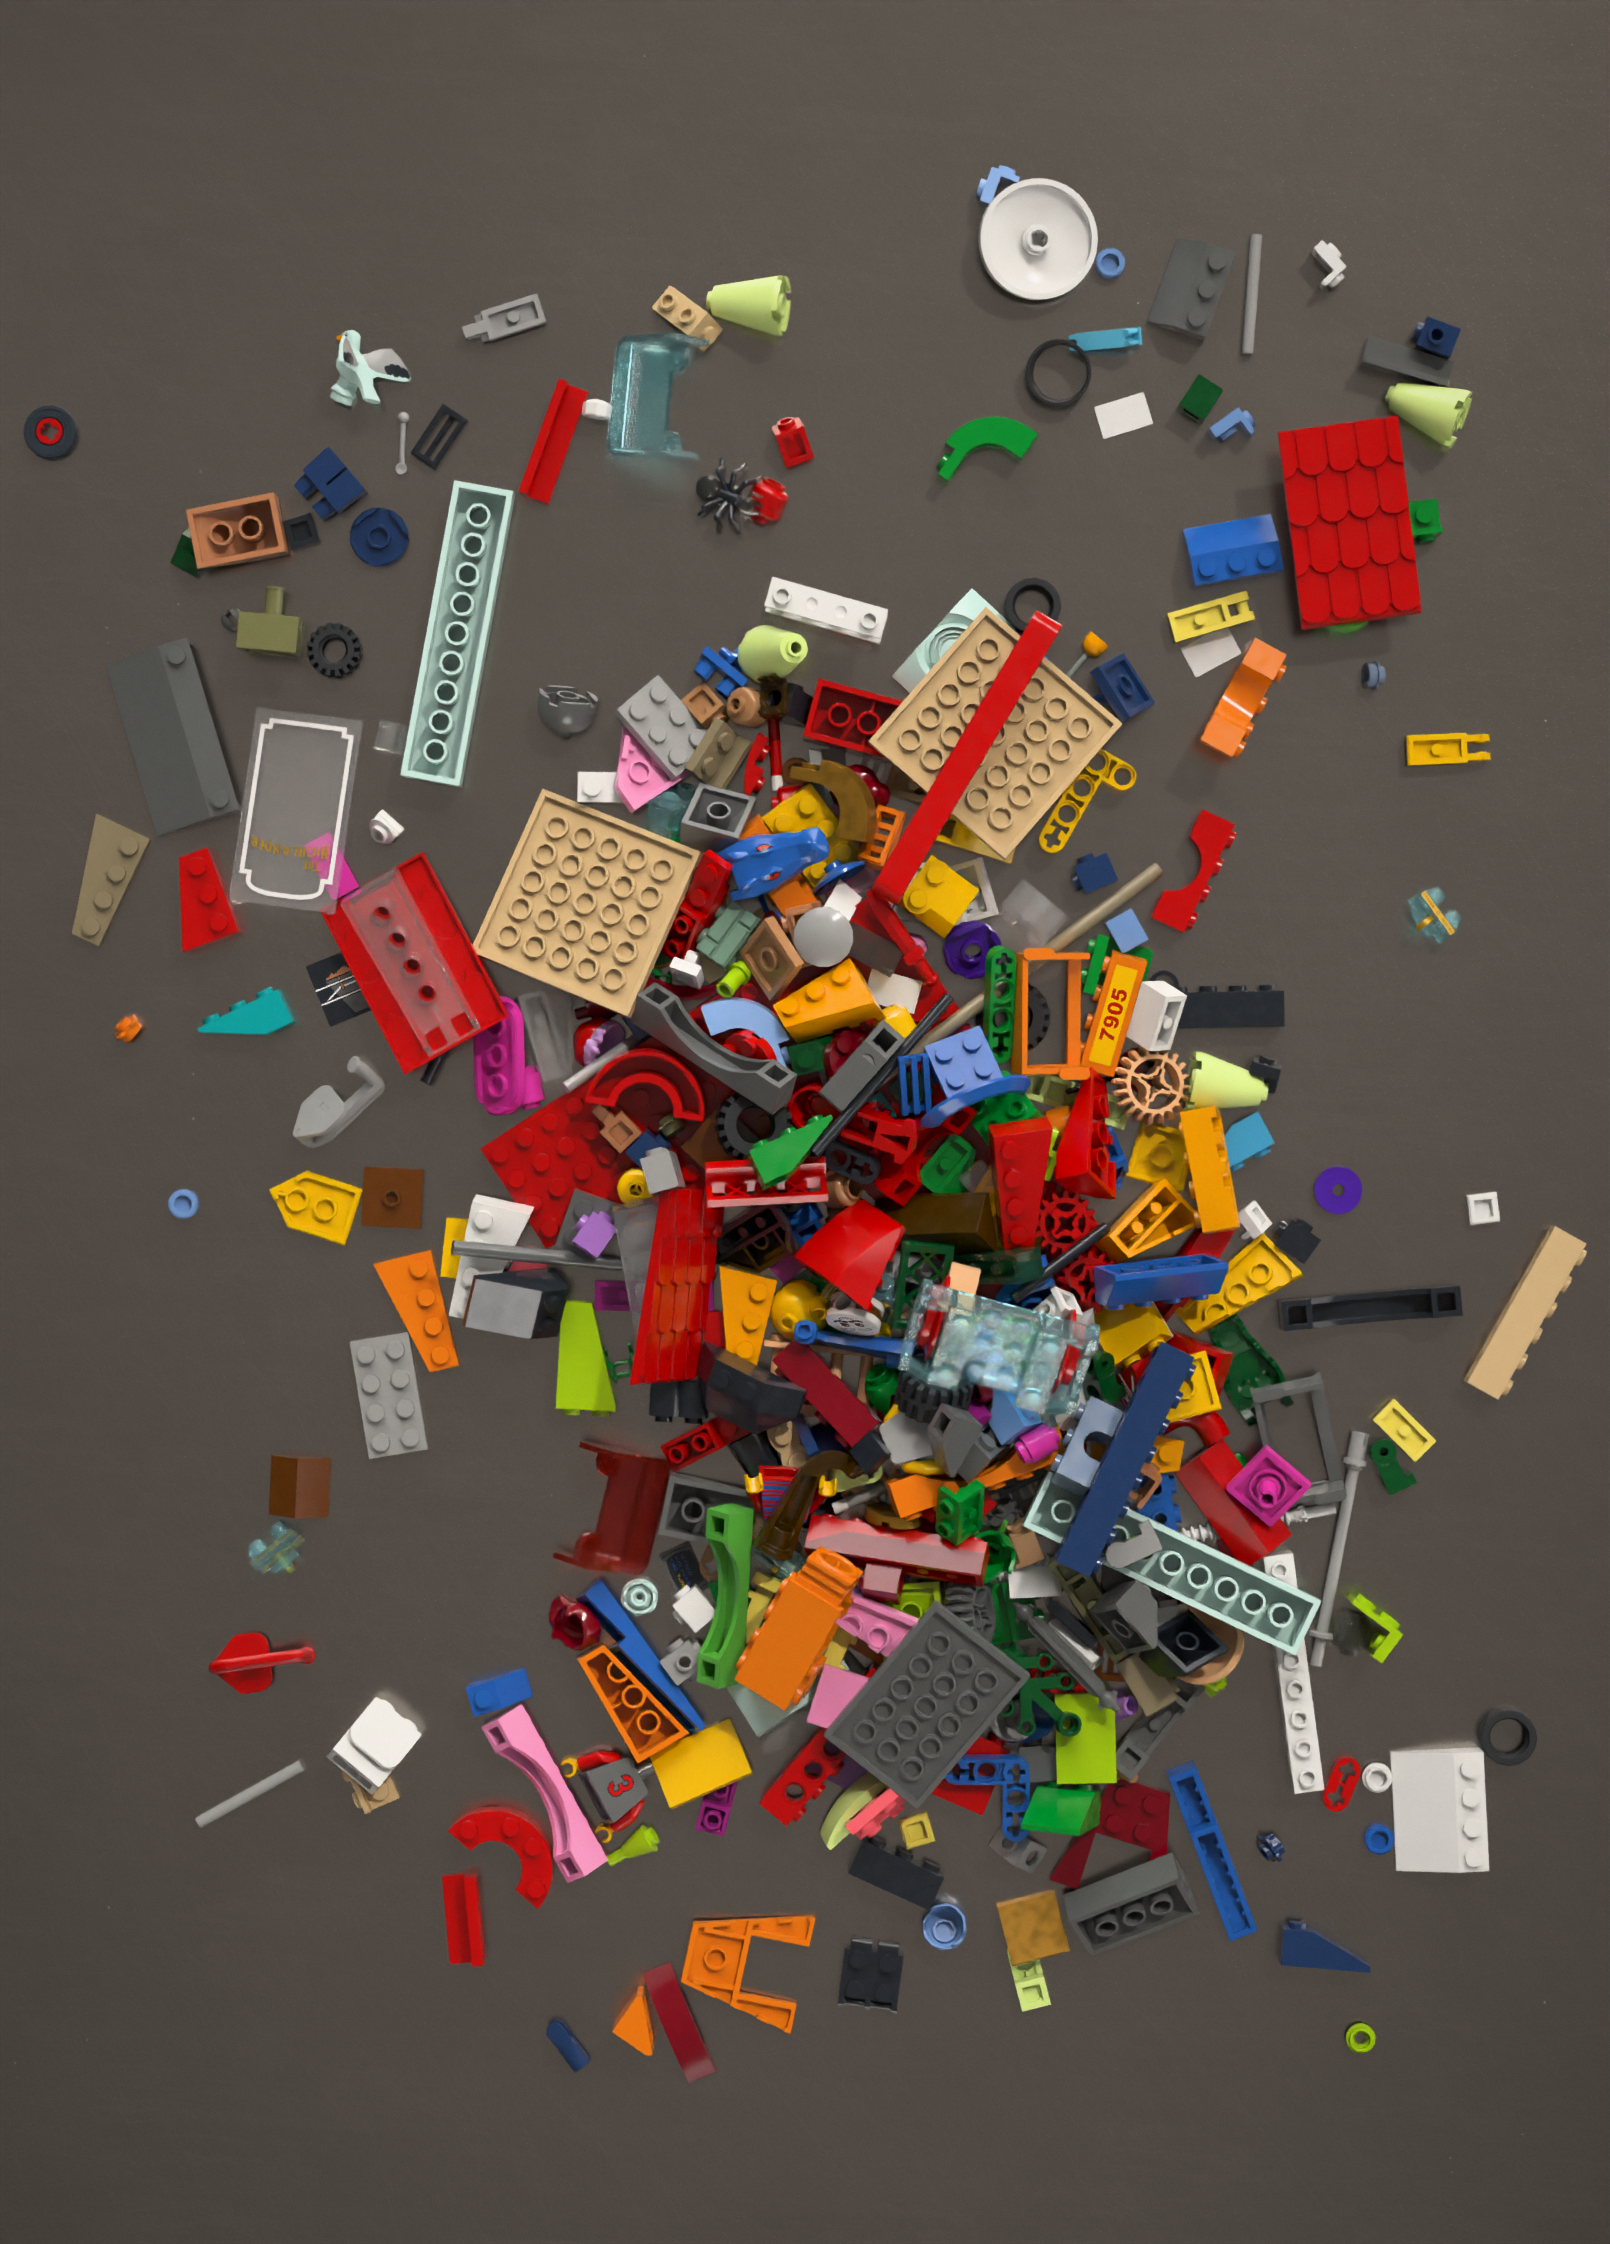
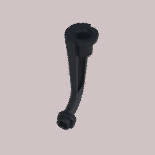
M767 1431L756 1435L750 1433L727 1445V1448L750 1478L758 1476L759 1465L783 1466L769 1441ZM840 1492L828 1497L822 1506L818 1507L814 1513L809 1514L802 1528L809 1529L812 1515L831 1514L838 1516L843 1514L844 1512L836 1515L832 1507V1503L843 1499Z

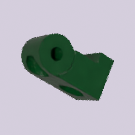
M1088 1348L1083 1352L1079 1368L1086 1402L1093 1396L1111 1405L1126 1396L1124 1385L1116 1382L1115 1373L1113 1372L1114 1358L1108 1352Z
M1379 1438L1371 1443L1369 1447L1370 1458L1388 1495L1395 1494L1417 1483L1411 1471L1403 1473L1396 1458L1397 1449L1393 1442L1388 1439Z

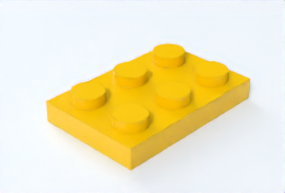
M811 782L807 783L762 817L773 834L795 833L812 827H818L823 831L829 845V856L825 860L813 864L802 871L814 888L821 878L826 875L824 868L830 863L839 860L841 864H846L857 860L856 857L860 850L859 846L854 840L836 836L839 820Z

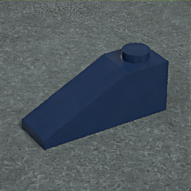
M1289 1921V1925H1281L1278 1956L1280 1965L1370 1973V1965L1367 1961L1315 1929L1307 1927L1306 1922Z

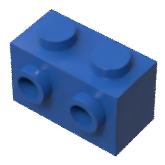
M1168 1472L1159 1473L1162 1477L1161 1483L1144 1507L1140 1509L1136 1506V1510L1138 1513L1177 1531L1176 1524L1182 1523L1179 1505L1173 1506L1172 1494L1177 1493L1174 1476H1169ZM1147 1475L1143 1477L1140 1487H1142L1149 1478Z

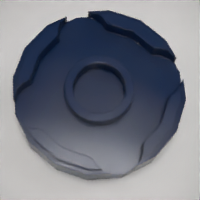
M380 507L370 508L362 512L354 520L350 531V544L355 555L365 564L373 567H387L398 562L406 553L409 545V530L405 521L395 511Z

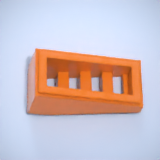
M878 804L876 808L877 825L874 843L863 842L856 859L864 861L865 867L881 872L898 844L906 813ZM883 817L894 820V824L883 823ZM879 829L890 832L889 836L879 834ZM876 841L884 843V848L875 846ZM872 853L880 855V858L872 857Z

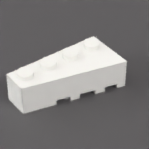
M476 1194L471 1204L464 1241L515 1246L534 1207ZM461 1256L449 1316L464 1319L474 1275L502 1273L508 1260Z

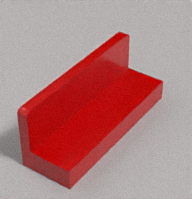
M478 1872L443 1875L442 1884L449 1961L451 1964L471 1963L472 1966H484L486 1958Z

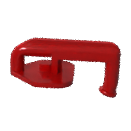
M262 1634L235 1635L230 1640L216 1661L209 1664L208 1669L212 1674H217L239 1693H256L265 1691L270 1687L273 1680L272 1666L300 1662L308 1665L314 1661L315 1652L310 1647L270 1653L268 1640Z

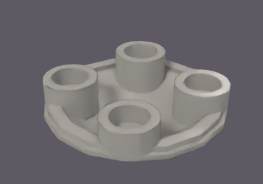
M816 907L807 911L797 921L794 929V945L798 954L807 963L817 967H830L841 962L849 954L854 942L853 929L849 920L840 911L831 907Z

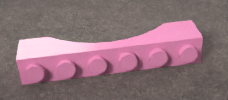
M522 1704L503 1712L483 1725L481 1728L494 1752L516 1765L531 1780L539 1792L552 1826L553 1858L566 1882L569 1883L585 1877L608 1861L602 1846L594 1836L587 1819L579 1809L572 1792L568 1789L558 1767L553 1762L543 1740L537 1733L530 1716Z

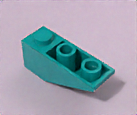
M272 987L256 993L257 999L246 1004L245 1000H242L228 1007L230 1013L222 1017L216 1013L203 1019V1026L197 1029L199 1033L270 1035L295 1023L296 1020L282 991L279 989L273 991Z

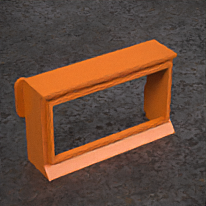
M1026 948L1023 953H1015L1017 964L1011 1073L1021 1075L1058 1074L1062 1080L1088 1079L1090 1076L1089 1067L1080 1066L1081 959H1090V953L1054 952L1052 948ZM1028 960H1066L1065 1064L1027 1065Z

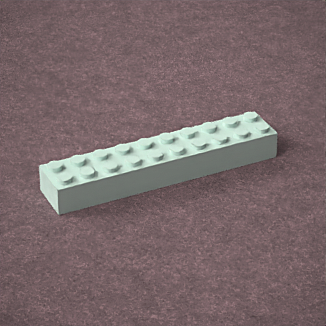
M454 480L400 774L402 777L462 788L515 501V493L513 491Z
M1047 1470L1022 1521V1525L1061 1544L1083 1497L1050 1482L1054 1472ZM1130 1508L1123 1519L1117 1518L1113 1527L1118 1530L1114 1540L1124 1541L1140 1533L1138 1524L1149 1520L1163 1549L1130 1565L1116 1568L1111 1566L1105 1558L1104 1552L1107 1546L1105 1545L1100 1556L1104 1557L1102 1564L1296 1656L1320 1606L1321 1600Z

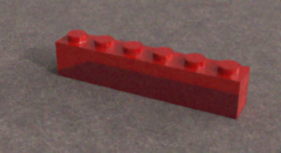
M831 1514L811 1516L804 1546L807 1558L818 1547L823 1546L830 1551L842 1555L859 1568H866L867 1561L902 1566L905 1575L983 1587L990 1556L988 1543L977 1537H969L956 1546L948 1539L941 1537L939 1533H926L919 1528L908 1530L892 1529L886 1523L876 1526L857 1518H852L850 1521L838 1519Z

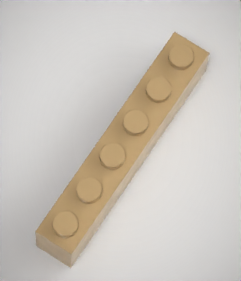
M1550 1226L1463 1381L1498 1400L1501 1395L1505 1397L1513 1385V1381L1510 1378L1516 1369L1520 1371L1528 1358V1355L1525 1354L1530 1343L1534 1345L1538 1341L1543 1331L1540 1325L1545 1317L1549 1319L1557 1307V1303L1554 1302L1560 1291L1564 1293L1571 1283L1572 1277L1569 1276L1574 1265L1579 1267L1584 1260L1587 1251L1583 1249L1586 1243L1556 1226Z

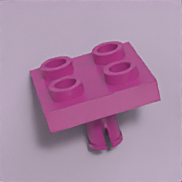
M1266 1444L1226 1485V1490L1268 1526L1272 1527L1311 1487V1482Z

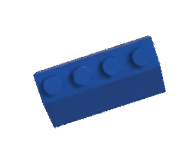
M1197 1254L1094 1266L1095 1301L1106 1306L1107 1310L1124 1309V1304L1132 1303L1136 1307L1152 1306V1301L1162 1300L1163 1303L1167 1304L1181 1302L1180 1298L1190 1297L1191 1300H1206L1209 1298L1208 1295L1220 1292L1229 1269L1228 1262L1209 1254Z

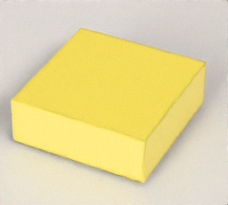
M927 1811L898 1820L907 1850L935 1841Z

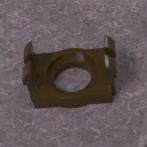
M776 673L757 678L761 682V710L758 711L760 717L770 720L776 716L782 717L788 714L789 693L787 679L777 676ZM775 691H780L782 695L780 703L775 707H771L769 705L770 695Z

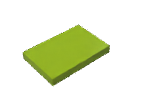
M1055 1693V1704L1063 1712H1071L1078 1715L1082 1723L1080 1732L1073 1737L1064 1736L1056 1730L1057 1784L1117 1783L1115 1711L1105 1708L1100 1710L1097 1707L1100 1704L1099 1698L1089 1693ZM1069 1718L1064 1719L1062 1722L1064 1729L1070 1726Z

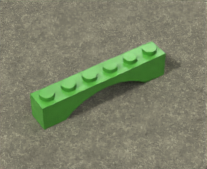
M734 1503L707 1508L706 1539L712 1548L716 1560L718 1597L712 1625L705 1642L698 1652L696 1682L716 1689L740 1684L734 1680L739 1671L735 1666L745 1651L754 1509Z

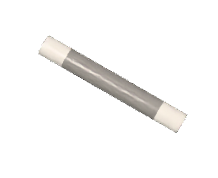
M882 1482L832 1503L835 1514L837 1515L887 1494L885 1484Z

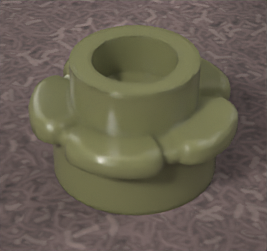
M673 1113L659 1121L661 1127H659L658 1132H662L665 1138L669 1139L683 1131L686 1125L683 1122V1118L674 1117Z

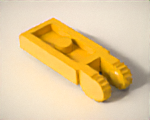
M1489 734L1406 736L1407 766L1468 763V761L1491 760L1490 753L1487 752L1467 753V742L1486 743L1490 741Z

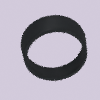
M1054 339L1039 345L1030 355L1026 366V380L1030 390L1039 400L1050 405L1061 406L1076 401L1084 394L1091 379V365L1086 353L1078 345L1068 340ZM1058 345L1075 349L1083 357L1087 367V377L1082 389L1076 395L1061 400L1053 399L1043 394L1035 383L1033 373L1035 362L1040 354L1046 349Z

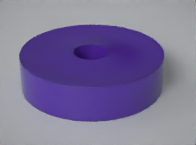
M1333 1166L1322 1171L1316 1178L1314 1196L1319 1206L1325 1211L1343 1214L1351 1211L1358 1205L1362 1196V1184L1359 1177L1352 1170L1346 1167ZM1337 1184L1343 1187V1193L1339 1196L1333 1193V1187Z

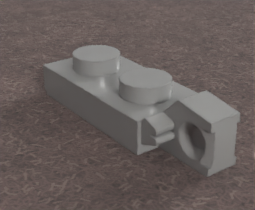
M533 294L480 311L481 314L474 316L476 322L463 326L462 331L466 341L481 337L482 342L489 340L491 342L546 324L547 322L538 294Z

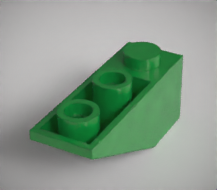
M817 1115L806 1121L807 1125L797 1130L795 1127L788 1128L779 1133V1138L769 1142L768 1139H764L751 1146L752 1150L749 1151L747 1159L762 1190L792 1177L810 1154V1149L831 1126L833 1121L832 1115L824 1118L822 1115Z

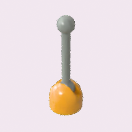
M1090 631L1083 641L1085 653L1067 673V676L1071 679L1089 656H1100L1109 646Z

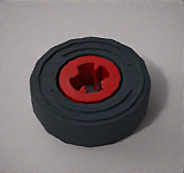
M44 405L35 409L27 417L23 427L24 439L28 448L37 456L45 459H57L66 455L74 447L77 439V426L73 417L65 409L55 405ZM49 424L54 429H58V434H54L55 438L52 440L45 435L43 436V430L47 431L45 427Z

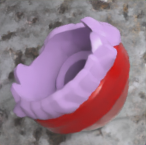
M597 1017L578 1025L572 1038L575 1061L581 1066L586 1067L620 1044L625 1038L623 1026L616 1020L604 1017Z

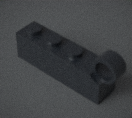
M1159 971L1149 979V981H1155L1161 975L1168 976L1173 982V987L1187 995L1177 1029L1285 1026L1284 991H1277V985H1259V991H1247V985L1229 986V992H1217V986H1199V992H1187V987H1179L1178 979L1172 972Z

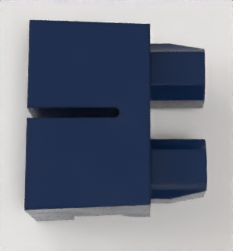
M329 446L302 470L305 474L294 485L305 499L316 489L323 494L324 497L312 506L322 520L330 517L336 511L341 514L354 501L359 500L368 493Z

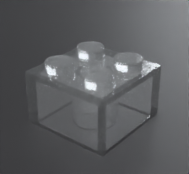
M1024 878L998 907L1002 910L999 916L1012 927L1017 923L1025 931L1022 936L1034 946H1037L1038 943L1042 946L1046 945L1069 918Z

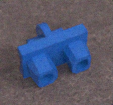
M706 646L701 652L700 660L694 669V673L706 682L713 672L716 671L723 679L715 687V690L722 697L728 699L733 690L746 686L748 682L747 678L732 667L734 665L738 670L742 671L738 663V647L733 653L724 646L718 653L726 659L725 661L711 648Z

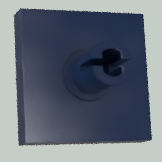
M1124 653L1090 671V674L1101 690L1092 698L1105 709L1111 706L1121 723L1155 704V701Z

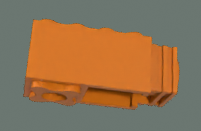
M823 1546L818 1547L808 1556L802 1569L798 1572L793 1571L779 1586L774 1599L763 1615V1619L766 1621L760 1628L755 1630L735 1666L739 1671L734 1680L784 1711L792 1704L797 1706L800 1700L806 1697L817 1675L824 1666L827 1657L823 1655L839 1628V1625L835 1622L838 1618L841 1620L847 1614L854 1600L851 1594L864 1572L855 1567L842 1555L830 1551Z

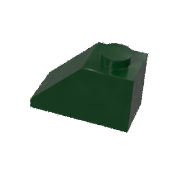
M837 1032L800 1043L788 1044L787 1048L793 1072L799 1076L824 1070V1049L827 1043H831Z

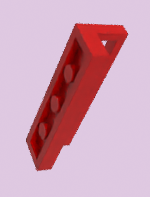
M558 379L519 488L520 495L549 505L582 413L583 402L587 400L588 391L571 386L563 379Z
M816 1156L806 1157L790 1179L765 1190H762L748 1160L705 1162L707 1208L828 1202L825 1156H820L819 1158ZM807 1188H820V1191H811V1192H809V1191H807L806 1189H807ZM784 1189L788 1191L787 1193H777V1192H775L776 1190H784ZM747 1191L758 1192L757 1194H746ZM713 1193H726L728 1195L713 1196Z

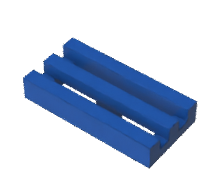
M920 1053L898 1056L899 1097L902 1116H907L911 1112L914 1115L920 1114V1111L927 1113L932 1109L928 1054ZM917 1061H921L923 1103H920ZM909 1062L913 1102L911 1105H908L905 1066V1063Z

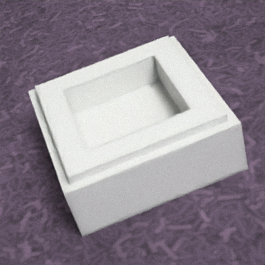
M1497 1192L1466 1195L1469 1225L1500 1222Z

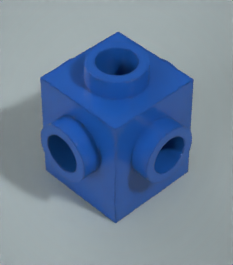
M815 1202L811 1204L804 1203L795 1212H786L790 1217L793 1236L799 1246H802L823 1227L819 1219L824 1216Z

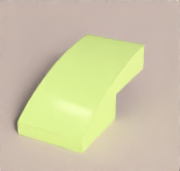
M1006 1949L1022 2012L1051 2005L1040 1960L1012 1966L1009 1951Z

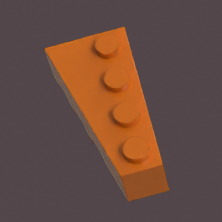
M758 814L746 823L739 841L754 835L774 834L760 814ZM802 872L787 880L778 889L764 894L773 907L777 905L782 912L781 916H786L785 909L819 900H821L822 907L825 906L819 895L815 896L813 894L814 888ZM805 913L794 915L796 924Z

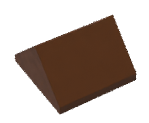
M271 1455L269 1515L294 1519L329 1517L331 1458Z

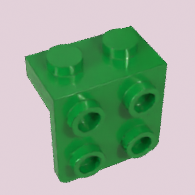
M1097 934L1095 940H1089L1086 953H1090L1088 968H1082L1081 986H1083L1081 993L1093 996L1095 995L1097 984L1102 985L1105 974L1100 972L1104 957H1110L1112 950L1121 952L1114 939ZM1136 946L1125 953L1147 959L1142 982H1146L1153 952L1148 948Z
M1001 1071L1003 1077L1011 1076L1008 1071ZM1006 1093L970 1105L977 1111L971 1123L988 1146L987 1125L1045 1117L1032 1104L1025 1093L1021 1095L1018 1093Z

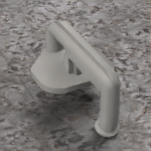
M353 1056L349 1060L347 1070L350 1073H357L366 1083L347 1101L343 1102L332 1087L324 1085L316 1089L301 1104L293 1136L304 1146L315 1148L331 1142L384 1092L385 1083L383 1079L367 1064L362 1062L359 1057Z

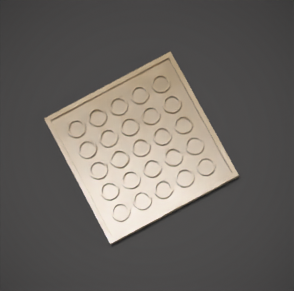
M985 607L871 737L868 744L925 793H928L1021 636L990 609ZM1044 657L951 815L1005 860L1123 723Z
M542 789L473 946L480 957L631 1019L635 1010L636 997L644 990L703 854L700 851Z

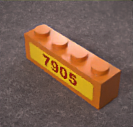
M1112 950L1110 957H1104L1100 973L1105 974L1102 985L1097 984L1095 995L1092 997V1001L1096 1002L1094 1014L1088 1012L1083 1029L1088 1031L1086 1041H1080V1066L1092 1067L1098 1073L1114 1077L1146 969L1147 959Z

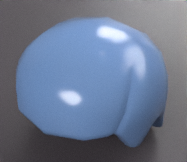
M951 1904L934 1905L922 1922L924 1939L931 1947L941 1951L957 1948L966 1937L967 1924L965 1916L958 1907Z

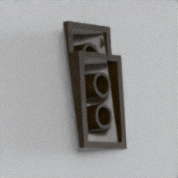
M989 1192L915 1193L905 1206L900 1205L889 1197H879L875 1201L874 1206L906 1228L898 1245V1251H901L902 1241L905 1240L954 1244V1253L995 1252L998 1250ZM910 1252L911 1254L921 1255L917 1252Z

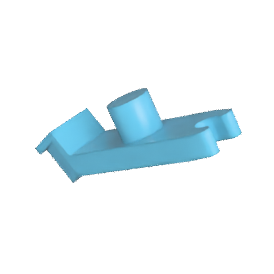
M1141 327L1082 332L1069 335L1068 337L1070 340L1075 339L1077 345L1083 351L1142 345Z

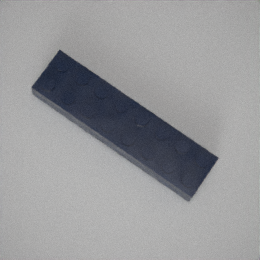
M1162 1341L1157 1342L1100 1460L1101 1463L1093 1481L1083 1496L1053 1558L1054 1561L1087 1577H1090L1092 1572L1098 1573L1104 1557L1100 1556L1105 1545L1111 1546L1118 1530L1113 1527L1117 1518L1123 1519L1131 1503L1126 1501L1131 1490L1137 1491L1144 1475L1140 1474L1141 1468L1144 1463L1150 1464L1157 1448L1153 1446L1157 1435L1163 1437L1170 1423L1166 1416L1170 1408H1177L1183 1396L1179 1389L1183 1381H1190L1196 1369V1365L1192 1364L1195 1357Z

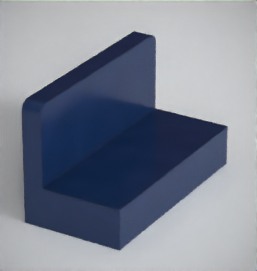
M803 1413L799 1414L798 1418L793 1419L809 1459L825 1450H838L848 1454L846 1448L834 1437L837 1431L831 1424L825 1427L820 1423L810 1428Z

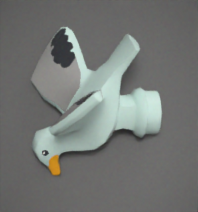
M354 330L345 331L336 337V340L340 341L338 358L336 360V367L340 376L338 382L331 387L332 391L329 397L342 404L352 406L354 399L357 398L356 390L359 387L363 400L372 404H379L381 401L373 387L374 378L381 377L408 382L411 379L410 374L400 357L392 349H379L368 354H361L359 351L361 336Z

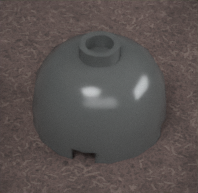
M561 685L546 686L545 692L540 688L537 699V711L541 722L549 729L554 730L553 734L559 737H571V733L581 732L594 719L598 702L594 694L586 691L585 697L576 694L578 688Z

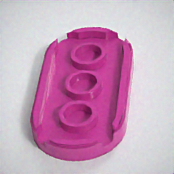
M500 996L505 1005L509 1017L473 1036L475 1094L479 1103L483 1104L486 1108L484 1110L491 1115H509L521 1105L525 1094L523 1016L518 1005L512 999L505 996Z

